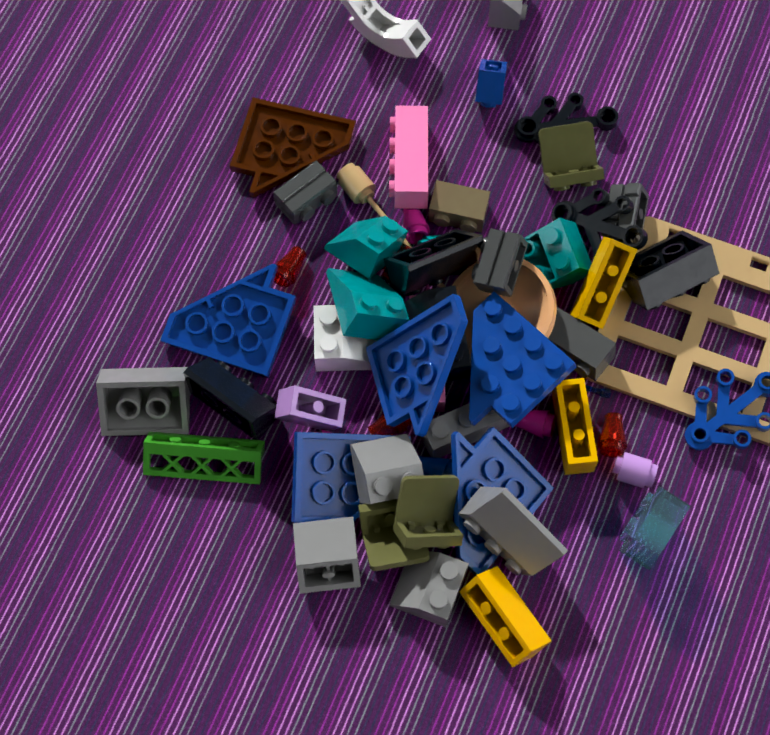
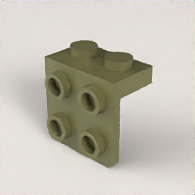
M584 121L542 128L539 131L544 183L548 187L554 188V191H564L570 189V185L573 184L587 187L596 185L598 180L605 179L604 169L597 164L594 129L591 122Z
M455 475L405 476L402 478L393 531L404 548L419 550L423 547L446 549L450 546H462L464 535L453 522L457 490L460 483Z
M398 499L358 505L361 532L369 566L372 571L423 563L430 559L428 547H423L419 550L404 548L394 533L393 525Z

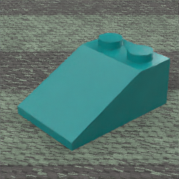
M327 269L326 273L343 336L379 340L409 321L403 298L379 275H374L368 279L359 272Z

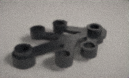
M571 93L567 98L566 104L553 120L541 123L547 114H553L557 107V100L554 97L545 96L541 101L540 107L532 116L522 117L516 122L514 134L522 142L530 143L535 141L540 145L538 133L542 128L589 121L593 124V128L599 127L603 131H609L615 128L617 124L618 112L613 107L605 106L599 109L597 116L568 119L574 111L580 110L583 105V96L579 93ZM571 100H577L579 103L573 104ZM550 103V104H552L553 106H552V107H546L544 104ZM607 119L610 121V123L604 122L602 120ZM529 129L531 132H530V133H527V132H524L523 130Z
M596 188L590 195L574 204L570 201L557 203L552 209V220L563 218L564 214L569 211L566 220L576 222V225L584 227L594 252L593 259L602 241L599 232L621 239L624 244L639 250L646 245L648 240L647 232L637 225H631L625 229L604 222L618 213L628 214L632 211L634 204L627 196L617 197L615 202L589 216L580 214L595 204L602 207L609 202V193L602 188ZM603 193V198L597 201L598 195ZM627 201L626 207L621 209V203ZM637 235H641L640 240L634 243V238ZM584 242L585 248H586L587 253H588V252H589V247H588V245Z

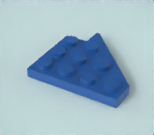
M271 264L171 313L160 341L164 344L207 358L210 357L216 361L220 360L225 364L269 378L297 298L295 295L271 288L278 270L276 264Z
M495 291L473 310L469 420L471 424L475 426L493 409L513 428L577 368L576 363Z
M451 294L366 347L388 426L395 427L411 418L415 435L426 436L468 324L465 309L459 295Z
M489 427L474 446L458 431L451 434L452 475H455L460 481L454 508V523L464 535L462 546H455V557L469 563L468 569L475 576L486 571L499 556L493 554L485 547L484 543L486 541L479 534H473L464 526L465 520L458 514L480 487L507 488L533 514L554 489L495 427Z
M294 432L291 522H308L344 517H354L355 521L359 517L358 505L366 503L359 502L350 444L396 435Z

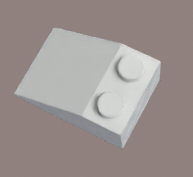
M335 305L314 306V359L316 371L372 370L366 347L377 340L343 336Z

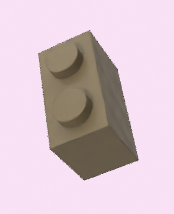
M436 180L429 207L428 221L440 227L452 226L471 233H482L489 205L490 191Z

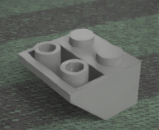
M354 517L293 523L300 594L361 587Z

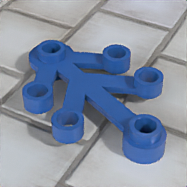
M721 369L716 376V383L718 385L716 415L708 422L707 404L711 401L712 391L706 386L698 387L694 393V401L696 402L695 422L686 428L684 435L687 445L699 451L709 448L712 443L732 445L738 449H745L751 442V435L748 431L738 430L735 434L716 432V430L723 425L757 428L762 432L769 431L770 413L762 412L757 416L738 413L758 397H770V386L766 387L762 384L763 379L770 380V372L760 373L756 377L753 387L729 405L730 386L733 384L735 376L731 370ZM728 375L730 381L723 382L721 381L720 376ZM705 392L708 398L701 400L697 394ZM766 418L769 421V425L762 426L759 423V419ZM702 431L705 434V438L697 439L694 433ZM739 435L746 437L747 443L740 444L736 437Z

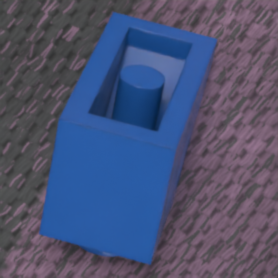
M481 59L475 102H481V106L489 108L496 107V104L502 105L507 62Z

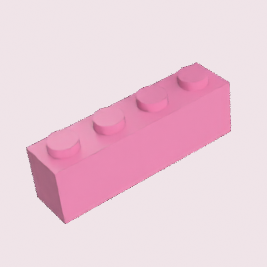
M396 106L395 117H390V133H395V138H390V154H395V159H389V175H394L395 181H389V197H394V208L428 209V106Z

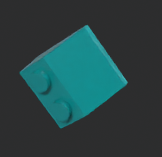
M387 216L358 221L328 242L324 249L370 279L385 267L384 258L400 252L408 230Z

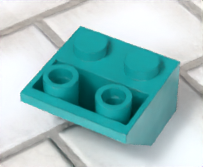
M558 218L524 238L528 242L524 260L535 265L545 275L553 289L571 285L587 276L592 263L576 222Z

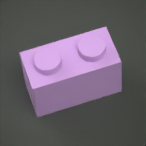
M294 385L279 390L274 418L319 430L329 431L342 428L346 399Z

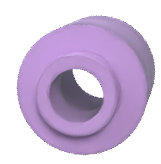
M624 452L623 457H616L612 473L617 474L616 480L641 488H644V486L652 488L658 465L653 464L650 459Z

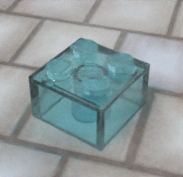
M660 486L655 494L648 492L635 513L636 517L632 516L619 538L623 541L619 551L650 570L691 506Z

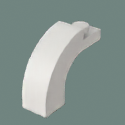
M340 0L352 15L349 21L357 31L371 43L388 53L404 58H417L431 40L418 20L396 18L386 12L376 0Z

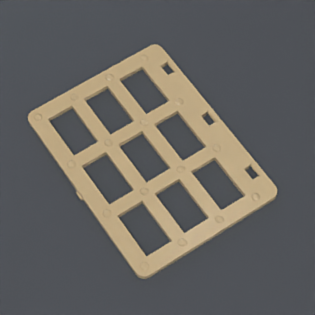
M646 216L643 229L647 232L648 240L646 245L637 250L636 253L666 239L669 232L676 234L683 230L712 244L720 274L710 278L709 282L702 284L697 297L684 294L662 303L664 306L691 315L682 341L624 321L632 299L623 286L618 293L604 328L598 329L600 334L615 343L617 338L676 358L666 385L611 365L607 366L596 381L589 377L586 379L695 419L696 402L694 401V395L683 392L692 365L718 373L721 369H729L734 373V380L751 385L750 388L753 387L754 381L760 373L770 372V323L714 304L722 278L770 294V257L654 217ZM751 261L768 265L766 271L751 267ZM707 321L764 340L765 344L757 368L700 348L699 344ZM763 379L762 384L769 387L770 380ZM758 397L744 408L742 413L739 412L738 414L757 416L762 412L766 397ZM711 401L707 404V422L716 415L717 404ZM759 419V423L762 426L769 425V422ZM731 425L720 427V429L734 434L738 430H746L750 433L751 440L770 446V430L762 432L757 428Z

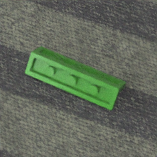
M149 431L143 442V475L260 484L265 441ZM151 454L162 455L169 463L163 468L151 467ZM182 457H191L198 465L193 470H186L178 461ZM212 459H219L227 468L222 472H214L207 463ZM242 461L255 462L254 475L242 474L236 466Z

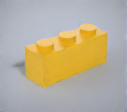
M603 236L570 315L603 329L638 249Z
M585 379L563 380L552 390V399L564 474L594 472L598 463Z
M498 566L476 575L459 591L512 667L532 658L551 642L549 636Z

